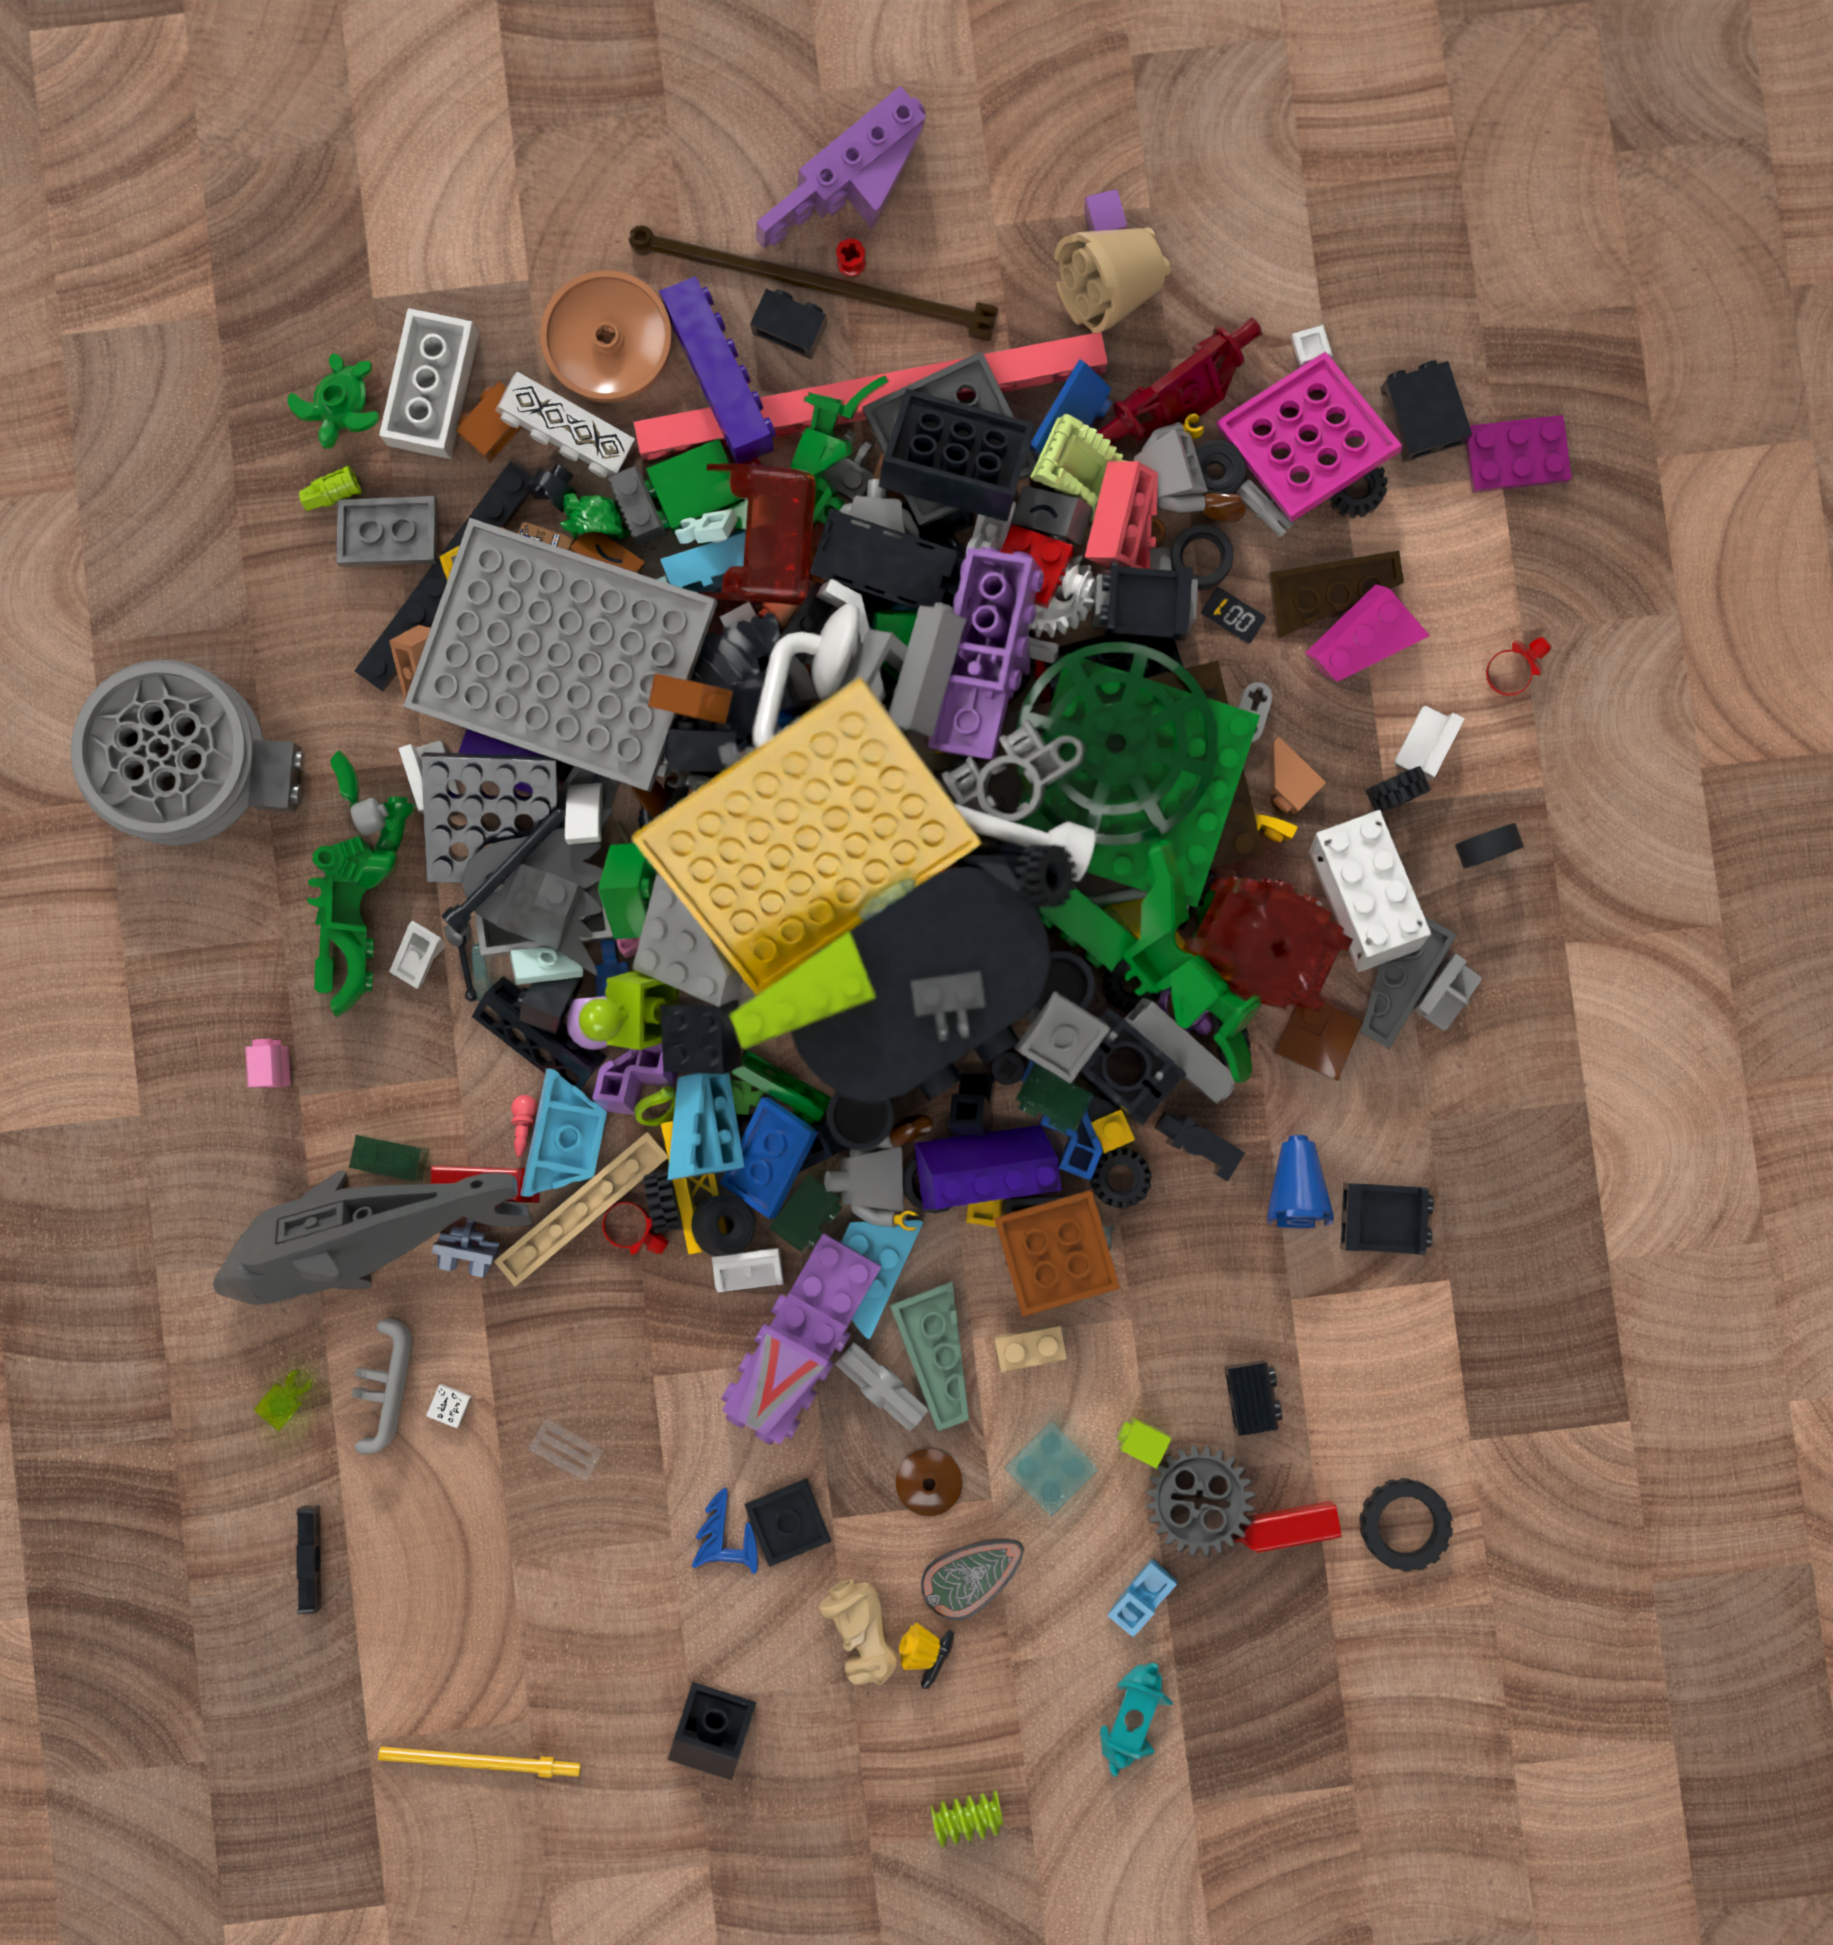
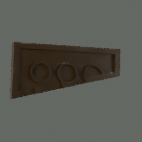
M1400 551L1269 572L1268 577L1277 636L1281 638L1293 631L1355 605L1376 584L1389 589L1403 584Z

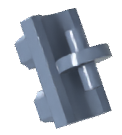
M468 1219L464 1228L453 1226L451 1233L441 1231L437 1242L433 1244L432 1253L437 1254L439 1269L447 1271L456 1270L459 1259L470 1261L468 1273L473 1276L485 1277L499 1252L500 1243L485 1240L486 1233L475 1231V1221Z

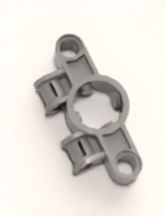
M1028 719L1024 721V726L1009 736L1003 735L999 737L1009 756L995 758L983 769L970 756L966 759L967 763L951 773L946 771L942 776L957 801L956 805L1003 820L1019 821L1034 814L1041 806L1045 796V786L1083 762L1086 749L1079 739L1071 736H1063L1046 746L1038 731ZM1071 742L1076 746L1077 755L1072 761L1066 762L1061 758L1060 750L1065 743ZM1016 763L1026 769L1024 771L1025 776L1031 783H1034V795L1030 804L1028 805L1025 802L1016 809L1018 812L1015 814H1006L995 807L997 802L994 796L988 794V783L992 774L995 775L1007 769L1006 764Z

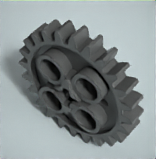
M1193 1445L1191 1455L1189 1456L1182 1449H1179V1460L1176 1461L1168 1455L1167 1461L1170 1466L1165 1468L1158 1465L1157 1467L1162 1476L1160 1478L1150 1477V1480L1157 1487L1156 1490L1146 1491V1494L1155 1498V1502L1146 1505L1147 1509L1156 1511V1514L1149 1521L1151 1523H1161L1156 1530V1534L1160 1536L1168 1533L1169 1535L1165 1543L1170 1546L1178 1541L1177 1551L1180 1553L1187 1546H1190V1554L1193 1557H1196L1199 1548H1202L1206 1557H1210L1211 1547H1215L1220 1554H1223L1222 1543L1227 1542L1234 1548L1236 1545L1232 1537L1235 1534L1243 1538L1246 1536L1240 1528L1241 1525L1252 1526V1522L1245 1516L1246 1513L1256 1512L1253 1506L1247 1504L1248 1500L1256 1498V1494L1246 1492L1245 1489L1253 1484L1251 1479L1241 1480L1246 1469L1242 1466L1234 1470L1233 1467L1236 1459L1232 1456L1224 1462V1451L1221 1449L1215 1456H1212L1210 1446H1206L1203 1454H1200L1198 1448ZM1186 1473L1193 1474L1195 1477L1194 1486L1189 1490H1181L1179 1487L1180 1477ZM1219 1478H1224L1228 1482L1227 1491L1223 1495H1214L1212 1492L1213 1482ZM1201 1493H1203V1496L1208 1500L1229 1502L1231 1506L1229 1508H1221L1202 1504L1201 1510H1199V1507L1193 1502L1172 1500V1495L1179 1494L1200 1498ZM1180 1507H1188L1190 1511L1189 1520L1184 1524H1177L1174 1520V1513ZM1213 1512H1220L1224 1520L1222 1526L1216 1530L1209 1529L1207 1525L1208 1516Z

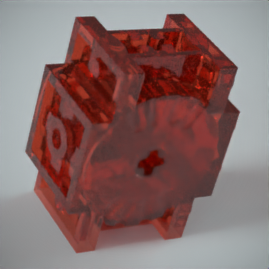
M1232 875L1228 879L1215 878L1210 890L1216 892L1195 938H1187L1182 950L1193 956L1199 954L1226 981L1230 990L1247 999L1257 995L1261 998L1262 1005L1287 1010L1289 1005L1320 1012L1325 1001L1319 997L1322 987L1339 951H1348L1353 941L1352 938L1343 934L1344 928L1328 921L1332 912L1321 907L1323 902L1318 898L1308 894H1304L1302 897L1294 892L1295 886L1280 879H1277L1276 882L1267 878H1263L1262 881H1256L1244 876L1243 879Z

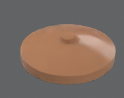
M600 270L585 273L570 280L555 293L543 314L540 342L543 356L551 373L564 388L576 396L589 401L614 403L628 400L643 393L661 376L671 354L672 327L662 300L645 282L620 271Z

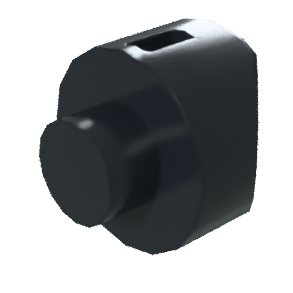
M556 463L550 472L539 468L527 486L526 491L536 500L551 499L552 505L561 513H564V495L576 494V491L568 485L574 475Z

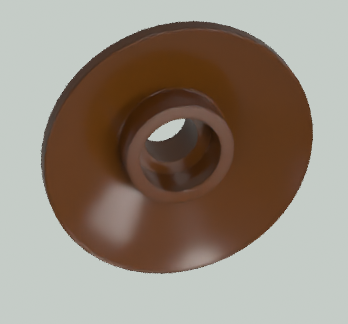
M930 1448L915 1451L907 1456L898 1468L896 1475L897 1494L905 1507L918 1515H940L948 1511L960 1496L962 1490L960 1469L954 1459L943 1451ZM931 1478L935 1481L936 1485L932 1490H926L922 1484L925 1479Z

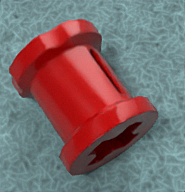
M847 238L845 241L840 242L836 249L838 270L846 277L853 278L863 273L866 266L865 249L862 243L854 238ZM851 254L856 255V257L852 258L851 262L846 261V259L850 258Z

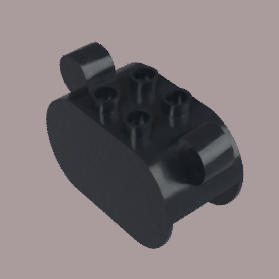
M954 868L938 873L848 931L855 944L875 999L791 1031L796 1049L808 1068L821 1081L837 1090L827 1108V1125L832 1136L843 1146L854 1150H868L881 1144L890 1134L895 1122L894 1107L890 1099L903 1096L919 1087L926 1099L930 1101L963 1079L954 1065L956 1061L975 1050L985 1065L1017 1044L1020 1039L1011 1025L1021 1019L1031 1007L1039 1014L1054 992L1083 1010L1089 1005L1094 995L1095 979L1090 966L1081 957L1071 952H1049L1046 930L1035 907L1026 904L1023 901L1024 896H1019L1016 889L988 871L977 868ZM825 946L824 948H822L821 950H819L818 952H816L815 954H813L810 958H812V957L815 956L817 953H819L820 951H822L823 949H825L827 946ZM980 972L985 1007L965 1010L969 1037L961 1038L957 1025L959 1021L957 1011L944 1012L948 1036L947 1040L940 1041L936 1014L916 1016L911 981Z

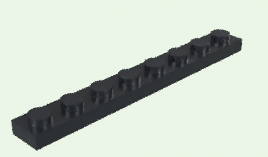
M510 461L441 555L460 546L470 518L499 528H506L530 494L526 491V488L533 477ZM440 557L437 559V564L432 565L354 670L382 692L385 691L397 674L389 640L417 625L429 628L432 626L447 584Z

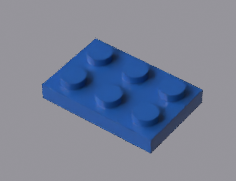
M769 1097L761 1098L740 1141L744 1168L726 1171L720 1184L736 1196L742 1198L747 1204L768 1219L776 1218L818 1131Z

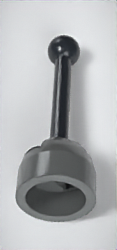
M450 925L443 926L448 942L458 947L467 988L465 998L473 1002L478 998V993L473 989L465 945L472 937L471 925L462 934L457 933Z

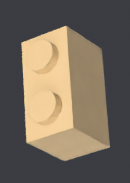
M1059 1323L993 1336L1001 1372L1067 1360Z

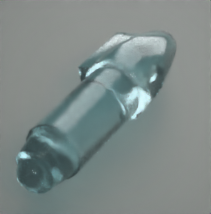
M907 878L900 881L882 894L869 900L858 913L861 919L867 920L907 894L914 887L915 880Z
M475 943L472 946L471 955L474 973L473 983L478 1002L480 1003L485 992L492 987V982L487 978L485 957L480 955L479 943Z

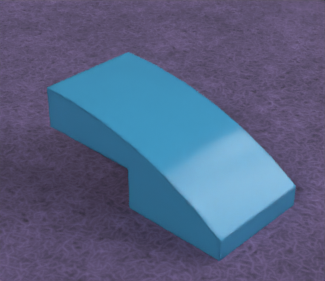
M1151 1558L1125 1589L1107 1616L1134 1637L1155 1614V1608L1177 1585V1579Z

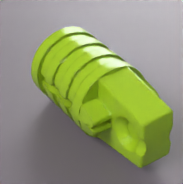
M348 465L343 469L336 470L334 473H329L325 477L322 476L312 481L310 486L299 491V497L305 510L309 511L321 506H332L338 500L350 498L355 494H360L362 491L354 471Z

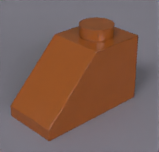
M654 673L647 707L726 724L733 691Z

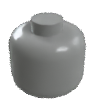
M368 798L351 807V816L357 830L366 836L382 830L386 826L385 817L388 816V811L384 804H379L374 798Z

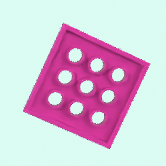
M1326 351L1216 421L1218 430L1229 443L1239 450L1247 467L1291 522L1402 451L1401 443ZM1314 390H1321L1326 396L1322 400L1315 401L1310 399L1308 394ZM1292 407L1297 409L1299 413L1293 418H1285L1281 415V412L1285 408ZM1333 413H1339L1345 417V420L1339 424H1332L1328 422L1327 417ZM1259 425H1267L1272 429L1265 436H1259L1253 432ZM1305 431H1313L1318 435L1311 442H1305L1299 437ZM1351 437H1360L1364 443L1358 448H1352L1346 444V441ZM1279 448H1284L1290 452V455L1285 459L1279 460L1274 458L1272 453ZM1325 454H1330L1337 460L1334 464L1325 466L1318 459ZM1297 472H1304L1309 476V479L1304 483H1295L1291 480V476Z

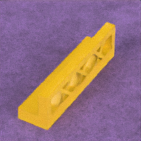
M673 1121L661 1123L668 1160H670ZM715 1173L703 1175L700 1180L694 1177L673 1179L689 1255L703 1252L696 1243L692 1233V1217L697 1208L694 1205L693 1197L700 1186L710 1192L712 1197L719 1196ZM707 1175L709 1178L710 1187L703 1184V1181L705 1180ZM689 1179L697 1184L693 1191H691ZM721 1216L718 1221L719 1230L721 1233L726 1234L725 1218Z

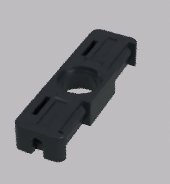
M305 1505L296 1511L298 1520L297 1613L316 1614L321 1609L320 1505Z

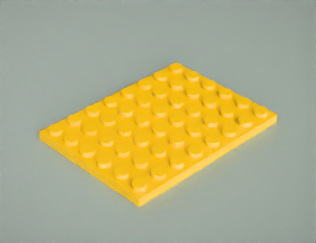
M862 677L633 834L632 837L634 843L755 995H758L805 963L813 954L981 844L979 837Z

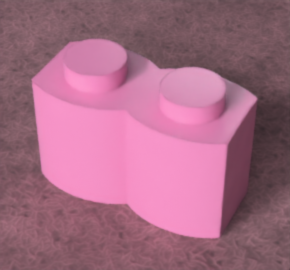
M252 1040V1046L245 1047L247 1088L291 1086L289 1046H281V1040Z

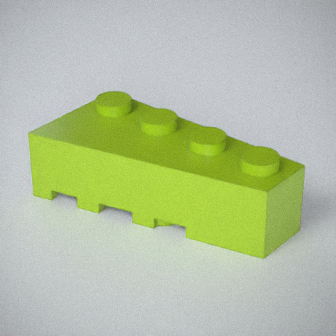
M850 932L844 934L730 1014L744 1049L875 999Z

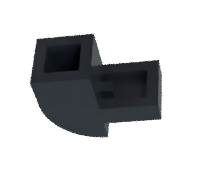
M961 1073L963 1079L960 1080L958 1094L952 1093L949 1128L953 1135L988 1136L993 1122L992 1103L995 1078L993 1075Z

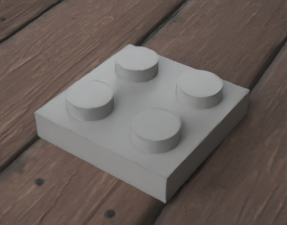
M1054 992L1015 1048L1021 1054L1071 1084L1110 1028L1098 1018Z

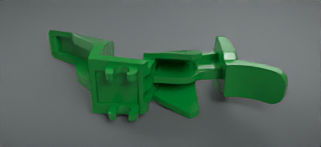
M882 376L872 381L856 393L846 405L844 404L845 400L808 392V396H804L803 401L814 405L811 426L804 430L801 436L803 438L799 441L790 465L792 480L789 490L781 496H773L767 494V492L761 493L726 509H733L737 517L734 527L751 530L783 520L808 534L814 531L819 521L825 524L830 505L834 506L836 510H840L843 505H846L841 498L836 496L837 491L835 487L823 476L826 470L852 453L851 442L834 436V427L838 415L853 419L865 399L889 383L888 378Z
M1161 840L1153 844L1149 849V859L1155 883L1142 902L1140 938L1122 954L1132 968L1125 974V979L1129 981L1133 976H1138L1142 985L1135 989L1137 995H1142L1147 991L1157 993L1160 990L1171 987L1175 1019L1179 1027L1186 1029L1192 1026L1206 1010L1213 1012L1224 1023L1213 1038L1222 1048L1227 1058L1234 1082L1244 1083L1251 1077L1252 1061L1241 1031L1248 1026L1261 1008V998L1255 995L1246 1002L1230 991L1226 981L1199 954L1195 957L1192 954H1187L1177 945L1175 939L1176 930L1189 919L1182 874L1179 872L1169 841Z

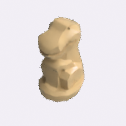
M852 1579L842 1581L829 1589L830 1595L821 1601L818 1610L822 1617L834 1621L837 1630L843 1636L842 1646L844 1650L851 1651L856 1648L859 1652V1655L849 1658L845 1663L844 1671L847 1672V1679L853 1684L861 1685L873 1682L882 1685L894 1672L897 1666V1655L885 1640L883 1611L879 1594L870 1583L862 1582L855 1584Z

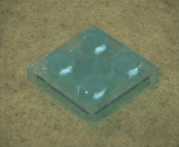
M1052 1420L1004 1466V1469L1051 1517L1099 1470Z

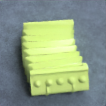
M1064 414L1061 418H1057L1030 478L1034 481L1043 482V485L1055 488L1056 492H1062L1061 494L1079 498L1092 506L1089 521L1093 522L1107 462L1125 460H1121L1123 454L1115 453L1116 447L1109 446V439H1103V434L1096 433V429L1089 428L1088 425H1083V422L1071 415Z

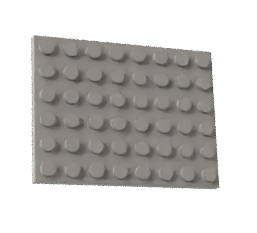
M470 518L403 707L651 792L668 744V729L674 727L678 713L647 707L654 673L690 681L718 601Z

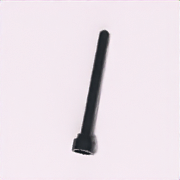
M561 808L555 809L461 906L459 904L454 908L450 906L441 917L457 933L462 934L470 925L468 922L472 919L471 914L565 819L566 812Z

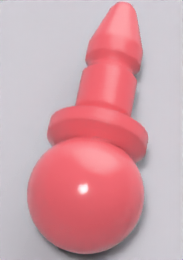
M529 1095L516 1097L511 1105V1111L514 1116L511 1119V1124L516 1126L514 1148L517 1157H522L527 1147L526 1139L528 1138L529 1127L534 1126L535 1121L532 1118L535 1117L538 1111L536 1100Z

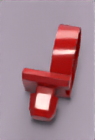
M1544 636L1538 637L1529 643V649H1527L1522 641L1515 640L1512 643V649H1504L1492 657L1487 665L1486 679L1494 691L1505 696L1517 695L1528 687L1532 682L1533 675L1540 676L1543 673V666L1538 662L1537 658L1542 659L1552 648V645ZM1503 652L1521 654L1530 664L1531 676L1529 683L1525 688L1517 692L1508 693L1501 691L1493 685L1490 679L1489 668L1491 662L1497 655Z
M630 1201L619 1202L611 1206L604 1215L602 1230L606 1239L614 1246L629 1248L631 1255L641 1251L643 1245L648 1246L647 1250L655 1254H663L669 1243L662 1234L651 1232L654 1228L652 1220L639 1204ZM619 1204L636 1206L643 1212L646 1218L645 1234L634 1245L623 1246L617 1244L609 1237L606 1231L605 1222L608 1213Z

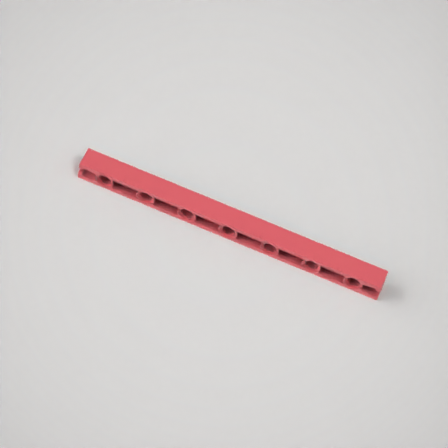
M1101 332L984 354L1002 393L1067 381L1079 359L1084 361L1097 375L1105 373V366L1108 364ZM965 358L760 397L763 405V410L760 412L763 419L770 418L776 432L775 437L803 432L807 427L811 426L814 405L803 401L804 396H808V392L845 400L844 404L846 405L866 385L882 376H886L889 383L866 398L858 408L853 419L838 415L835 425L865 420L866 417L862 411L863 406ZM968 388L961 389L956 395L959 401L976 398L975 393ZM710 407L634 422L639 452L643 462L678 456L716 439L720 440L722 447L728 446Z

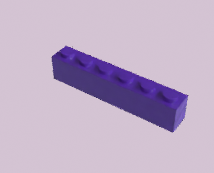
M695 276L660 290L661 299L667 310L670 323L737 466L774 451L772 437L776 436L773 424L769 417L763 419L760 412L763 410L761 399L757 391L751 392L747 385L751 383L746 367L744 364L738 366L735 360L738 357V352L731 338L726 340L723 332L726 331L720 313L714 314L710 307L714 303L707 286L701 288Z

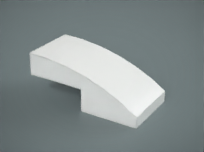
M602 783L569 785L565 816V840L567 844L601 842Z

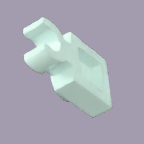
M733 509L705 513L698 520L694 518L681 520L680 523L683 529L676 530L675 534L681 544L692 542L695 539L698 543L711 541L719 543L728 539L737 522V517Z

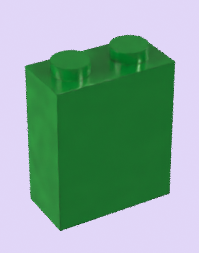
M719 439L646 468L650 479L644 481L651 499L658 497L662 509L657 510L664 529L671 527L674 536H676V530L683 529L680 523L681 520L687 518L698 520L705 513L723 511L745 501Z

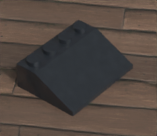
M906 389L884 455L878 487L1008 522L1035 423Z

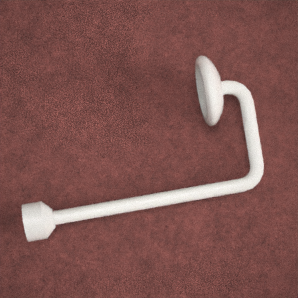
M845 604L832 614L824 625L820 636L797 632L787 634L776 643L771 653L753 730V743L756 749L774 737L789 665L794 654L803 652L814 655L811 677L814 691L820 700L827 701L836 694L847 670L857 637L860 611L855 604ZM954 804L974 832L1025 848H1030L1031 845L1064 846L1066 848L1065 852H1070L1072 855L1069 861H1075L1076 867L1072 868V873H1077V879L1072 880L1078 882L1083 877L1094 848L1095 832L1093 829L1065 822L1045 833Z

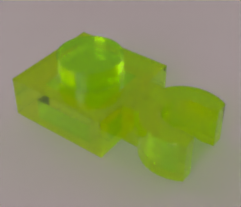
M295 1369L287 1375L285 1387L279 1383L274 1384L253 1409L277 1431L282 1430L303 1405L296 1397L308 1392L313 1387L314 1382L312 1380L307 1381L303 1387L296 1385L295 1378L301 1372L299 1369Z

